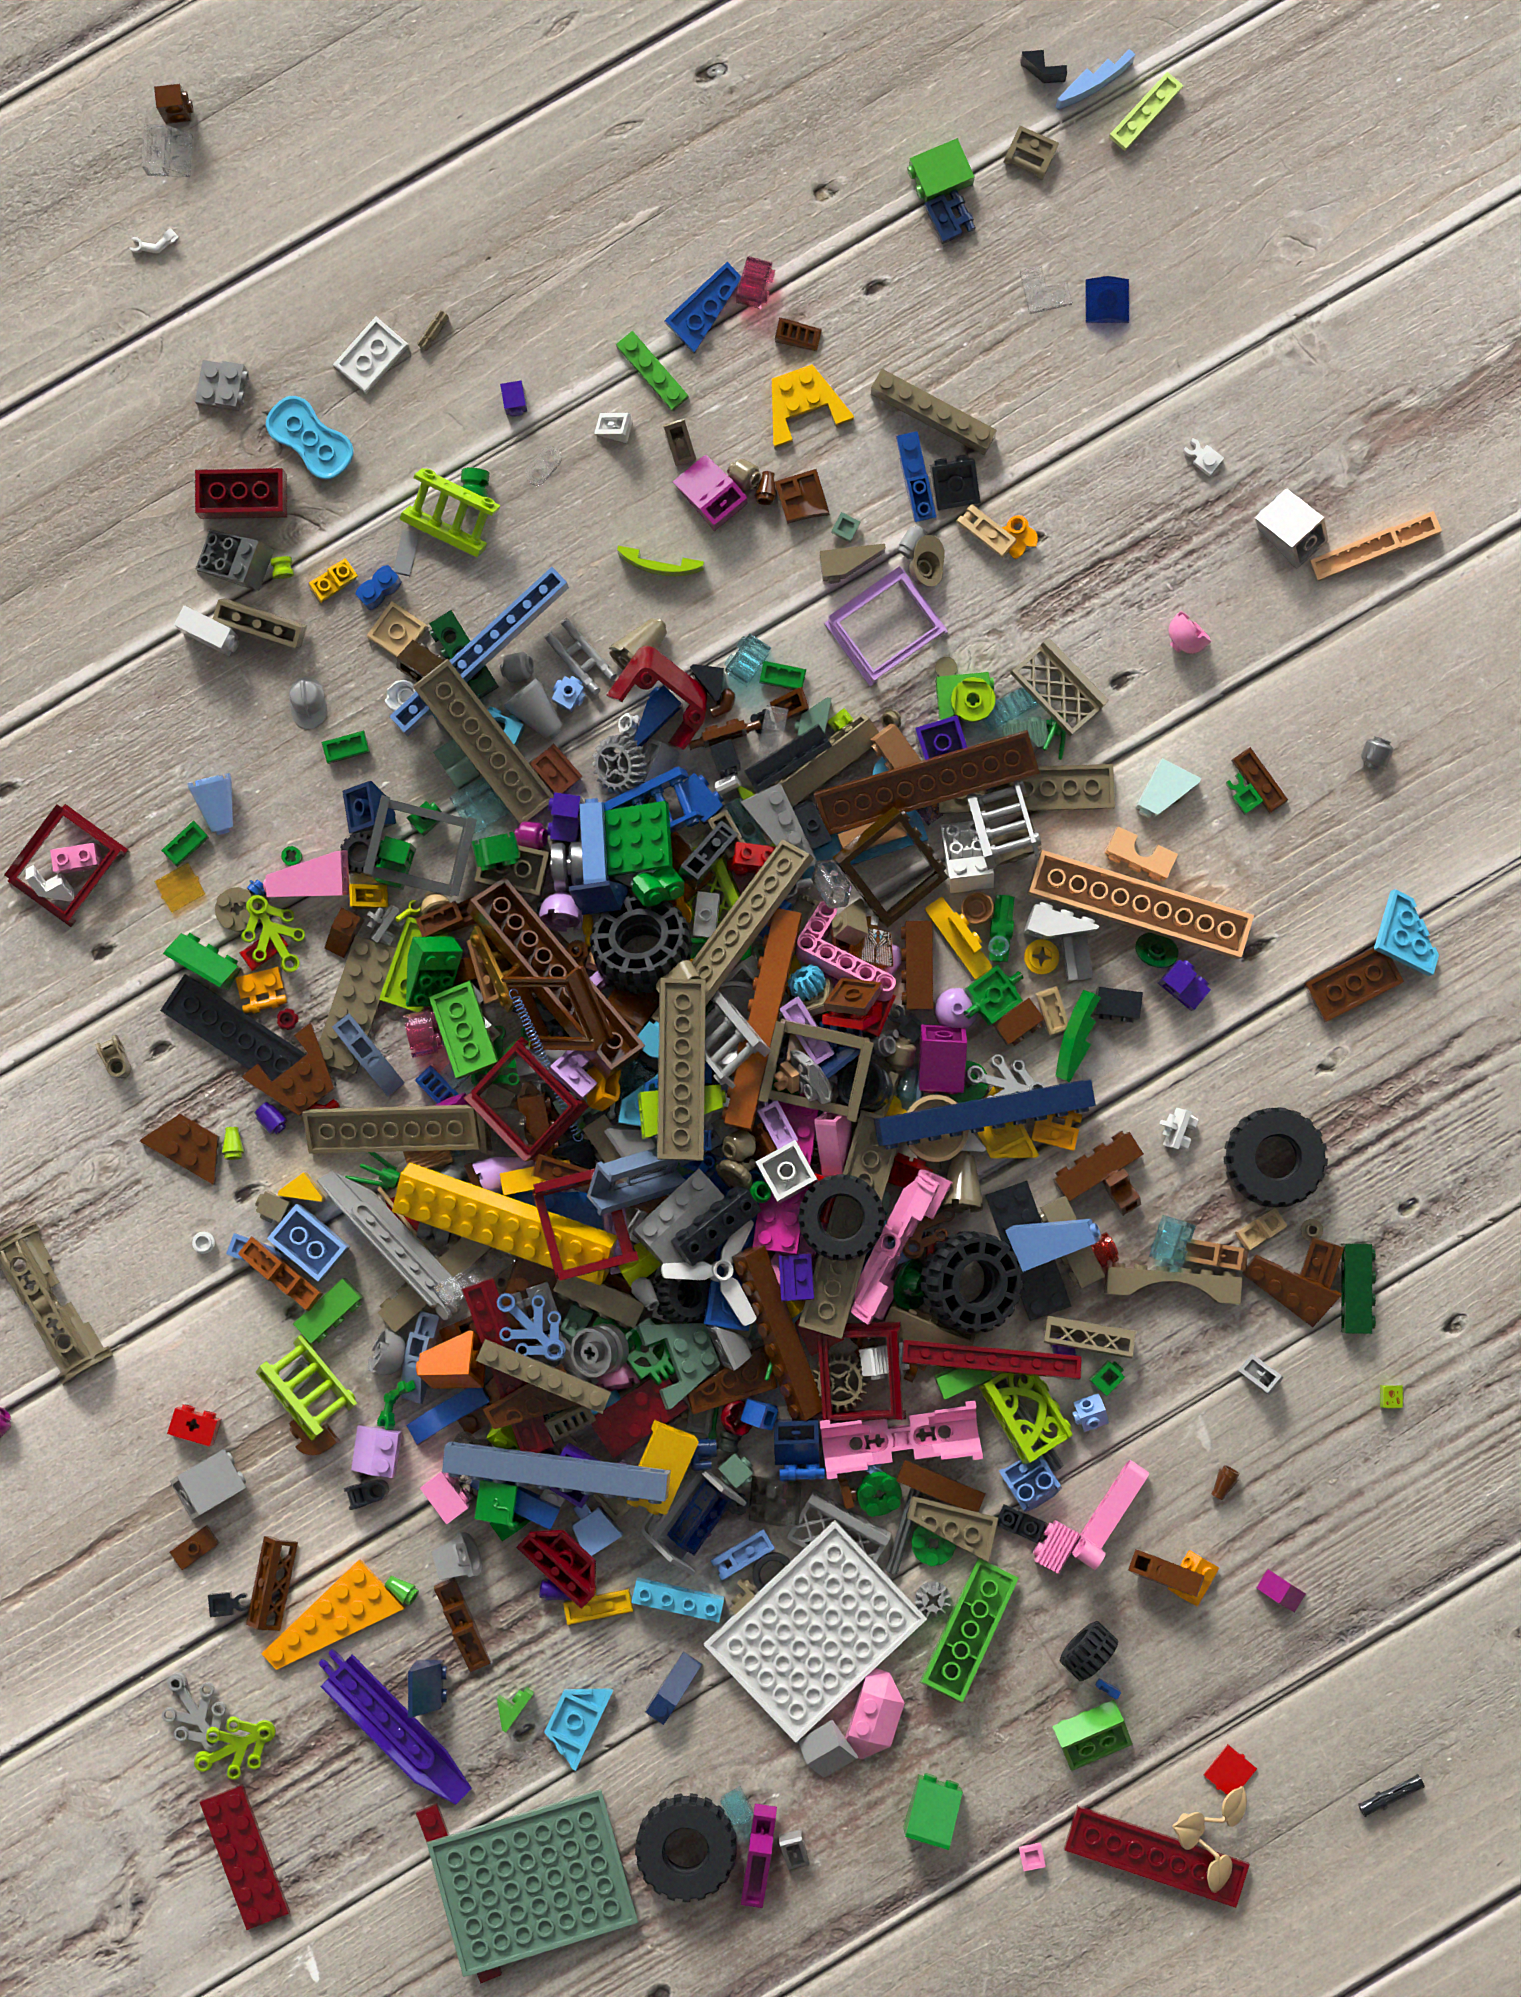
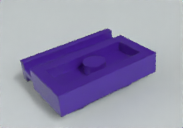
M811 1254L779 1256L781 1302L814 1300Z

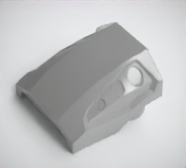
M791 1050V1065L800 1074L798 1093H805L808 1101L818 1100L821 1104L830 1102L833 1093L822 1069L803 1052Z

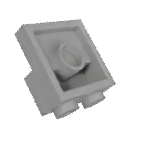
M203 360L195 403L239 411L240 405H243L245 401L243 388L244 384L248 383L249 371H247L244 364Z

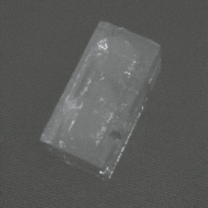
M833 859L815 862L812 881L827 907H846L849 903L852 885L847 880L845 874Z

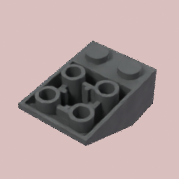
M210 529L195 570L259 591L274 550L257 540Z

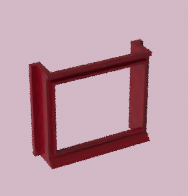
M56 804L4 876L9 878L8 882L69 927H72L77 921L73 918L75 913L118 855L124 857L128 849L67 804H64L63 807ZM63 816L110 849L65 912L47 898L38 896L33 888L18 878Z
M522 1036L464 1099L524 1162L530 1160L536 1162L538 1154L545 1155L590 1105L584 1099L576 1100L525 1047L528 1041ZM518 1054L569 1106L531 1148L480 1097Z
M595 1169L533 1184V1196L556 1280L563 1281L639 1260L637 1251H633L622 1209L610 1213L622 1255L563 1270L544 1196L591 1184Z
M901 1321L871 1322L870 1324L865 1322L846 1323L842 1338L887 1337L891 1410L840 1411L839 1413L832 1411L828 1338L838 1337L818 1332L823 1420L906 1419V1410H903L898 1338V1334L901 1331Z

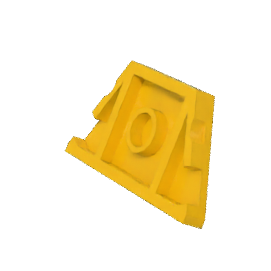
M993 1086L985 1098L991 1095L994 1096L1003 1089ZM1007 1122L1003 1128L992 1129L991 1125L984 1127V1131L977 1132L990 1158L1039 1157L1023 1124L1013 1125V1122Z

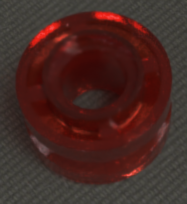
M1107 1232L1101 1234V1239L1097 1243L1090 1245L1102 1268L1108 1265V1260H1111L1113 1263L1119 1261L1116 1245Z

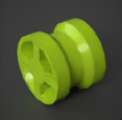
M281 556L270 560L271 566L274 567L272 572L274 579H286L294 576V570L291 569L292 557Z

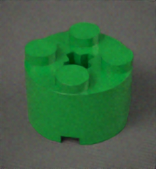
M515 831L509 832L510 837L506 833L478 839L479 844L477 840L471 841L477 867H481V871L497 868L496 863L502 862L503 866L519 863L518 858H521Z

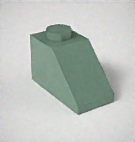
M825 698L801 715V720H796L794 733H798L797 737L817 724L820 725L825 733L832 698Z

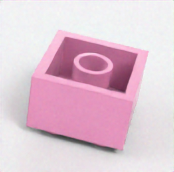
M441 1471L420 1487V1490L447 1525L473 1504L471 1501L473 1497L467 1488L464 1487L462 1489L458 1484L459 1478L450 1477L448 1473Z

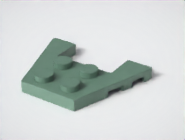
M706 1324L641 1325L636 1327L643 1346L661 1339L665 1340L679 1379L678 1383L659 1390L665 1409L673 1408L720 1365Z

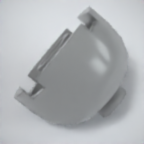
M385 1329V1331L380 1333L372 1348V1351H375L374 1358L369 1357L368 1371L380 1375H392L400 1367H403L406 1344L400 1335Z

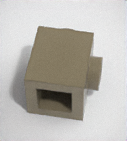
M265 1191L264 1194H260L255 1203V1206H257L256 1212L260 1213V1218L270 1223L273 1220L281 1222L288 1214L293 1202L272 1192Z

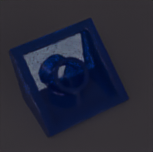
M1114 276L1086 279L1085 323H1129V279Z

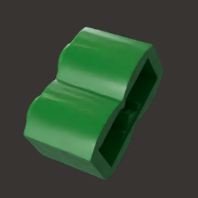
M673 867L663 868L653 873L646 872L633 878L632 891L644 906H654L664 900H675L683 896L684 881Z

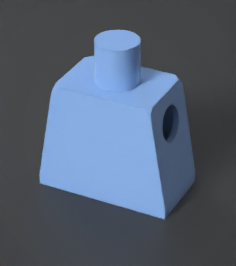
M586 1504L582 1509L578 1506L573 1508L579 1517V1520L572 1525L580 1546L591 1556L623 1536L622 1530L601 1507L596 1508L592 1512Z

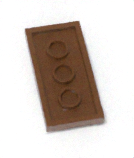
M1372 948L1304 983L1325 1023L1403 983L1404 980L1392 958Z

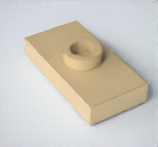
M1055 986L1035 993L1041 1014L1044 1017L1048 1035L1051 1036L1065 1031L1068 1019L1058 988Z

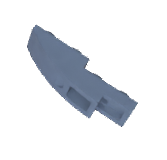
M350 1013L332 1026L351 1053L387 1096L405 1084Z
M420 1311L415 1331L409 1334L401 1380L405 1381V1383L414 1380L416 1389L410 1393L402 1394L401 1398L423 1404L428 1384L417 1375L416 1363L419 1361L420 1353L435 1347L443 1320L441 1316L425 1311Z

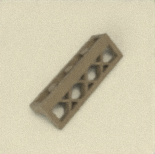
M1047 1316L1044 1322V1343L1130 1359L1133 1357L1136 1331ZM1050 1332L1064 1334L1060 1339L1049 1338ZM1071 1336L1086 1338V1340L1082 1343H1077ZM1092 1339L1105 1341L1108 1344L1104 1347H1099ZM1114 1343L1129 1346L1128 1352L1119 1350Z

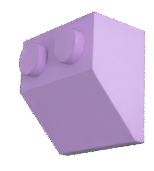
M358 1425L351 1470L388 1478L396 1476L402 1431Z

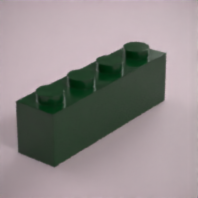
M1341 1243V1246L1344 1247L1341 1256V1332L1372 1334V1329H1375L1376 1326L1375 1316L1372 1315V1306L1376 1304L1375 1293H1372V1284H1375L1376 1281L1375 1271H1372V1262H1375L1376 1259L1375 1249L1372 1248V1244Z

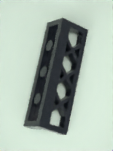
M817 724L747 768L744 772L758 794L829 749L832 745L820 725Z

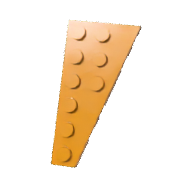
M359 1559L261 1654L277 1670L406 1607L385 1587L384 1583L369 1567Z

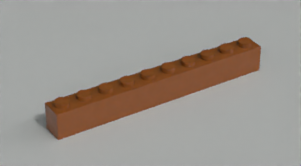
M777 908L767 924L770 927L769 935L765 934L762 947L765 948L764 956L759 957L757 969H760L759 978H754L752 990L755 991L754 999H749L747 1011L750 1012L749 1020H746L769 1048L771 1047L776 1021L779 1019V1008L782 1007L802 921L801 913ZM747 1039L739 1042L737 1055L747 1046ZM758 1051L752 1053L732 1073V1076L735 1077L734 1084L736 1086L733 1089L729 1086L727 1098H730L728 1107L724 1106L722 1120H725L724 1124L726 1127L752 1132L769 1054L764 1057Z

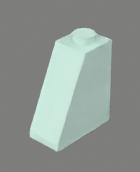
M1162 758L1135 808L1139 809L1141 815L1147 818H1151V816L1155 818L1194 788L1202 778Z

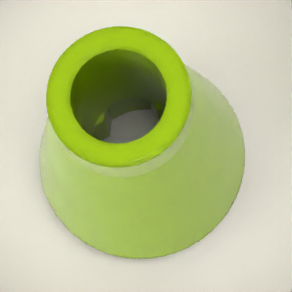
M225 1128L222 1149L224 1159H242L244 1149L239 1135V1128Z

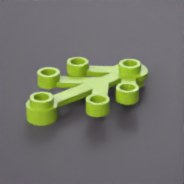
M254 895L250 897L246 903V909L250 917L246 930L241 935L242 940L245 943H251L255 939L256 934L254 930L258 918L263 925L257 949L252 953L253 960L256 962L264 961L270 937L282 959L281 968L287 973L295 972L300 965V961L296 955L289 954L279 934L291 937L294 942H301L305 937V932L301 928L294 929L271 922L267 915L280 917L282 922L290 923L294 918V912L291 909L283 910L268 905L267 900L263 896ZM253 904H260L261 909L255 910ZM285 912L289 913L291 919H285L283 914ZM294 932H300L302 937L297 939L294 936ZM245 933H251L252 939H246ZM256 952H262L263 958L258 959L255 955ZM286 961H291L293 963V967L288 968L286 966Z
M230 1717L227 1720V1730L232 1733L238 1730L250 1733L244 1737L220 1731L216 1727H210L206 1732L208 1742L215 1743L219 1740L230 1744L212 1753L207 1751L198 1752L194 1759L195 1768L201 1772L208 1771L212 1767V1763L235 1752L232 1764L227 1768V1776L230 1779H237L241 1775L240 1766L247 1746L255 1741L253 1753L248 1756L247 1765L251 1769L259 1768L264 1745L274 1738L276 1732L275 1726L270 1721L262 1720L257 1724L241 1721L237 1717ZM235 1722L237 1726L231 1727L229 1724ZM266 1730L268 1734L263 1735L260 1732ZM214 1732L217 1736L210 1737L209 1734ZM252 1759L258 1760L257 1763H251L250 1761ZM205 1761L207 1765H200L199 1763ZM236 1769L238 1772L232 1774L230 1771Z

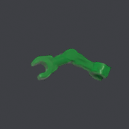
M414 1380L408 1383L401 1381L397 1383L396 1389L384 1394L385 1406L378 1417L377 1426H385V1430L394 1429L395 1413H392L393 1406L402 1394L410 1393L416 1389Z

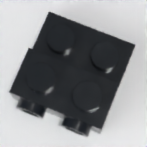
M968 454L956 456V460L947 462V458L936 459L934 464L930 465L937 510L981 503L975 459L969 458Z

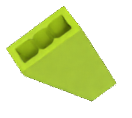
M721 1084L704 1086V1115L721 1109L723 1103H726L725 1090H721ZM647 1091L637 1094L642 1139H648L657 1135L658 1091Z

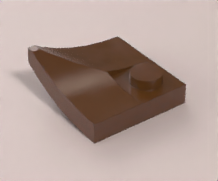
M817 469L775 481L787 524L830 515Z

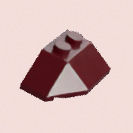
M564 1530L530 1532L516 1547L581 1609L596 1595V1560Z

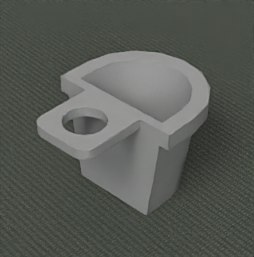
M466 1532L456 1534L455 1539L431 1551L439 1580L465 1575L471 1578L481 1574L482 1560L478 1546L471 1535Z

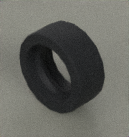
M770 1552L757 1559L753 1567L752 1577L754 1585L759 1591L765 1586L760 1576L762 1567L771 1561L779 1562L785 1567L791 1562L787 1556L778 1552Z

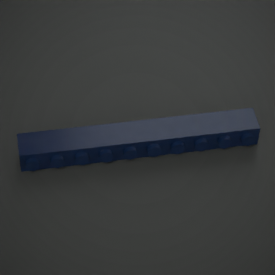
M1080 1080L874 1119L878 1146L892 1149L899 1147L898 1143L901 1142L913 1145L919 1144L920 1139L928 1138V1141L942 1139L941 1135L944 1134L956 1137L963 1135L965 1130L977 1133L984 1131V1127L991 1125L992 1129L1005 1127L1007 1122L1019 1125L1027 1123L1026 1119L1034 1118V1121L1048 1119L1047 1115L1055 1114V1117L1067 1116L1068 1111L1076 1110V1113L1088 1112L1089 1107L1096 1106L1092 1080Z

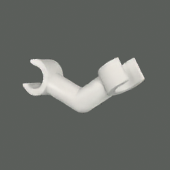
M170 228L156 244L142 242L137 237L131 238L134 242H139V246L129 249L137 254L142 251L158 254L169 244L176 242L179 237Z

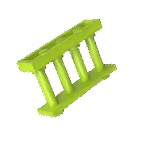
M421 468L413 477L421 482L414 505L408 506L401 513L399 520L462 551L479 557L487 546V543L480 538L488 515L493 516L500 509L501 505L496 504L491 498L482 497L437 475L431 469ZM429 486L441 491L433 516L424 513L422 510ZM449 496L460 501L452 525L443 522L441 519ZM468 505L480 510L472 535L461 529Z
M299 1335L293 1342L296 1346L294 1350L274 1365H270L267 1361L264 1362L256 1370V1374L312 1441L323 1431L321 1428L323 1422L343 1406L350 1411L357 1402L355 1401L354 1394L349 1389H345L313 1350L312 1343L310 1344L306 1338ZM300 1355H303L310 1365L289 1382H284L279 1377V1372ZM317 1372L324 1382L302 1400L297 1399L293 1394V1389ZM331 1389L338 1397V1400L318 1416L312 1417L307 1411V1406Z

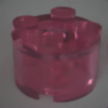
M429 1010L403 1015L404 1020H409V1022L405 1023L410 1050L415 1049V1052L411 1053L412 1058L438 1053V1049H441L442 1045L439 1034H434L433 1030L434 1027H437L434 1012L430 1013Z

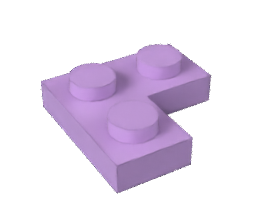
M567 1050L549 1068V1071L580 1100L597 1085V1082L583 1070L590 1062L583 1051Z

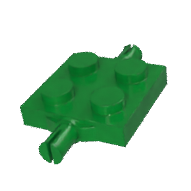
M996 965L963 989L972 1003V1006L964 1011V1015L968 1014L965 1017L970 1019L976 1013H979L989 1026L1021 1003L1023 1000L1018 994L1015 984L1024 978L1023 975L1019 976L1022 973L1017 971L1009 977L1002 971L999 965Z

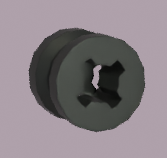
M721 1430V1441L717 1444V1449L738 1453L739 1448L737 1445L742 1436Z

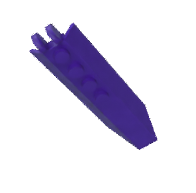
M331 1649L328 1653L340 1667L334 1671L333 1667L326 1660L321 1659L319 1665L330 1677L320 1687L414 1783L456 1805L472 1787L449 1752L415 1717L408 1718V1710L353 1654L344 1661L338 1652Z

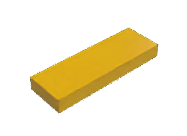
M629 1589L595 1595L582 1609L572 1600L563 1602L567 1625L634 1611Z

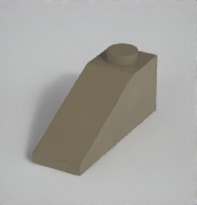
M885 543L820 551L822 580L828 581L829 584L841 582L840 579H845L885 553Z

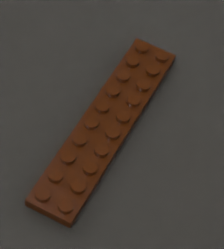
M1028 730L814 792L822 821L831 835L876 822L893 807L900 812L903 810L910 812L1040 774Z

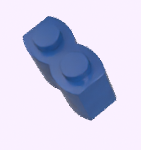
M385 565L374 573L372 579L362 583L355 594L368 610H373L381 605L385 596L393 594L400 587L402 581L389 565Z

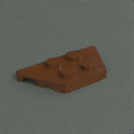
M178 1114L140 1140L141 1143L207 1182L215 1184L219 1136L183 1114Z

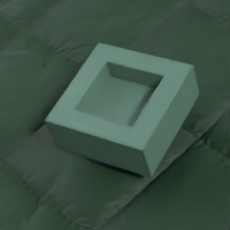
M841 512L831 533L851 543L861 522Z

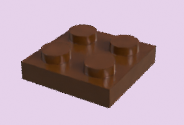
M841 977L823 1003L825 1011L866 1016L883 991L882 982Z

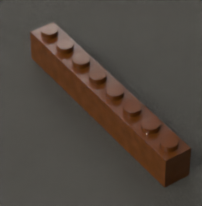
M765 1245L750 1246L732 1256L734 1268L742 1283V1290L746 1294L756 1315L757 1330L765 1345V1352L773 1365L772 1370L778 1380L780 1392L788 1407V1413L792 1420L806 1421L822 1411V1399L819 1397L818 1388L785 1301L781 1302L780 1285Z

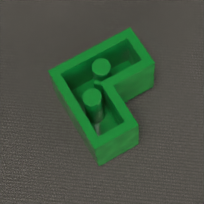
M385 836L384 841H380L377 853H380L379 858L382 860L376 866L409 874L416 848L411 843ZM375 879L380 884L404 890L405 885Z

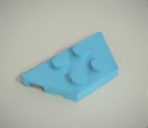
M611 1688L564 1689L544 1731L547 1737L556 1745L561 1755L563 1754L569 1762L570 1767L575 1771L613 1692Z

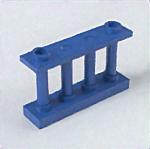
M679 766L604 803V809L607 811L632 805H643L645 799L650 796L655 797L656 802L665 801L663 796L664 789L674 787L685 816L673 821L669 811L671 833L685 826H695L699 823L700 819L705 817L702 812L692 811L682 786L683 780L689 778L686 769Z

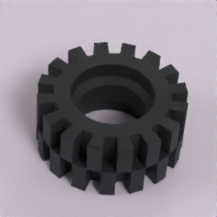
M365 833L351 834L348 839L345 838L343 840L345 842L341 844L340 848L341 851L348 850L349 870L361 874L363 873L366 860L362 862L355 861L352 852L358 845H364L369 849L371 837ZM377 853L374 866L379 864L378 861L379 859H381L379 858L380 853Z

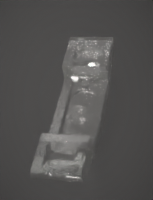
M495 1248L487 1253L483 1259L451 1278L450 1276L434 1286L432 1290L446 1307L465 1297L462 1288L492 1277L494 1279L516 1261L509 1253Z

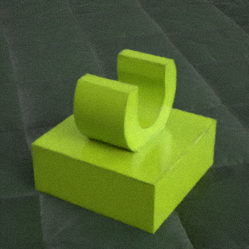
M843 708L829 719L827 723L836 733L854 719Z

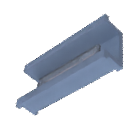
M656 1147L604 1164L602 1161L598 1162L587 1197L598 1209L597 1213L601 1216L671 1194L686 1181L676 1170L678 1162L682 1160H657Z

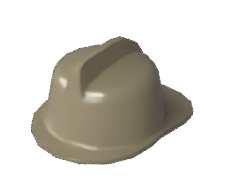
M926 535L919 539L915 547L914 558L909 566L910 574L915 583L923 584L927 587L938 585L943 576L945 550L941 541L933 535Z

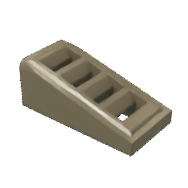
M577 1405L565 1408L546 1421L544 1425L555 1442L590 1425L596 1419L591 1409ZM566 1420L568 1425L565 1426L562 1421ZM558 1424L560 1427V1430L558 1432L554 1427V1425Z

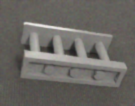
M1016 780L1014 781L1015 786L985 795H976V793L967 795L988 870L996 868L994 859L998 858V855L1031 845L1033 846L1035 856L1040 855L1037 846L1042 844L1038 832L1033 833L1023 795L1027 794L1023 781L1018 782ZM1018 794L1020 803L989 812L980 810V807L984 806L983 804ZM1023 812L1025 820L991 830L990 828H985V824H988L990 820ZM1028 829L1030 837L996 847L995 845L990 846L989 841H993L995 837Z
M717 990L712 997L716 1002L715 1008L705 1017V1029L720 1014H726L727 1016L724 1018L725 1021L705 1040V1060L716 1073L714 1078L721 1085L726 1083L733 1089L736 1085L729 1076L752 1053L758 1051L766 1057L771 1052V1049L731 1001ZM736 1026V1034L712 1056L708 1049L731 1027L734 1028ZM742 1039L744 1041L747 1039V1046L722 1069L718 1063Z

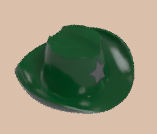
M918 1258L911 1259L900 1267L893 1284L895 1301L899 1306L906 1309H916L924 1303L923 1297L925 1293L921 1291L923 1265Z

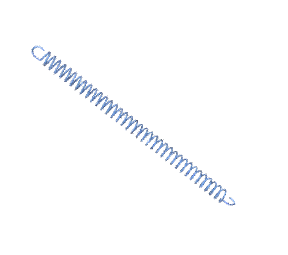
M520 1003V1004L514 1006V1007H517V1006L523 1005L521 1008L517 1009L516 1011L521 1010V1009H525V1010H526V1008H523V1007H524V1004H521V1003ZM522 1011L521 1013H519V1014L526 1013L524 1016L520 1017V1019L523 1018V1017H527V1016H528V1015H527L528 1012ZM530 1020L527 1024H525V1025H523V1026H526V1025H528V1024H532V1025H533V1023H530V1022H531V1020ZM531 1030L530 1032H535L531 1036H536V1031ZM538 1045L537 1047H535V1048L542 1047L540 1050L536 1051L535 1053H537V1052H539V1051H544V1052H545V1050H542V1049H543V1046ZM545 1060L544 1062L541 1063V1064H543V1063H545V1062H549V1063H548L547 1065H545L544 1067H546V1066H551V1065H549V1064H550V1061H547V1060ZM577 1127L576 1129L571 1130V1132H573V1131H575V1130H579V1131L576 1133V1134H578L581 1129H578V1127Z

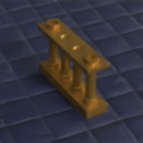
M479 925L475 926L470 935L471 944L477 949L498 992V1000L501 1006H504L506 1011L510 1012L515 1004L510 998L506 983L502 982L501 979L511 969L504 972L500 971L496 961L505 957L500 951L491 952L487 944L491 940L485 933H482Z

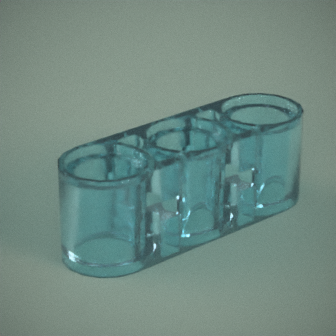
M1020 687L995 701L992 712L986 719H983V722L987 729L991 731L1005 724L1006 721L1012 720L1034 708L1039 703L1023 687Z

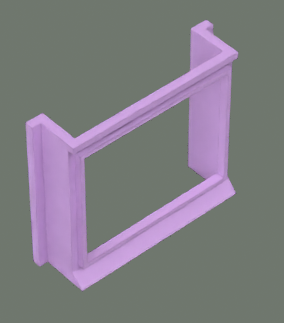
M900 566L828 616V621L824 623L869 687L877 683L879 677L939 635L942 637L948 632ZM900 581L934 628L873 670L840 622Z

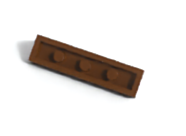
M264 1536L246 1625L256 1630L280 1631L298 1542ZM282 1546H290L288 1555L282 1559L280 1556ZM283 1567L285 1571L284 1577L278 1581L276 1573ZM278 1589L280 1597L273 1603L271 1600L272 1594ZM274 1612L276 1615L274 1625L266 1624L267 1617Z

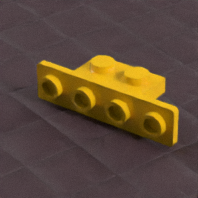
M943 897L938 898L925 908L928 916L974 979H978L992 969V964L981 951V938L975 931L971 933L967 927L969 922L963 914L958 915L957 912L954 913Z

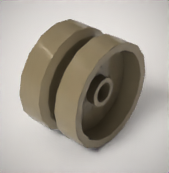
M1030 820V823H1031V826H1032V829H1033V833H1034L1035 829H1034L1032 820ZM1026 828L995 837L993 841L989 842L990 846L995 845L996 847L1029 837L1030 835ZM1031 845L998 855V858L994 859L996 866L1025 859L1034 854V849Z

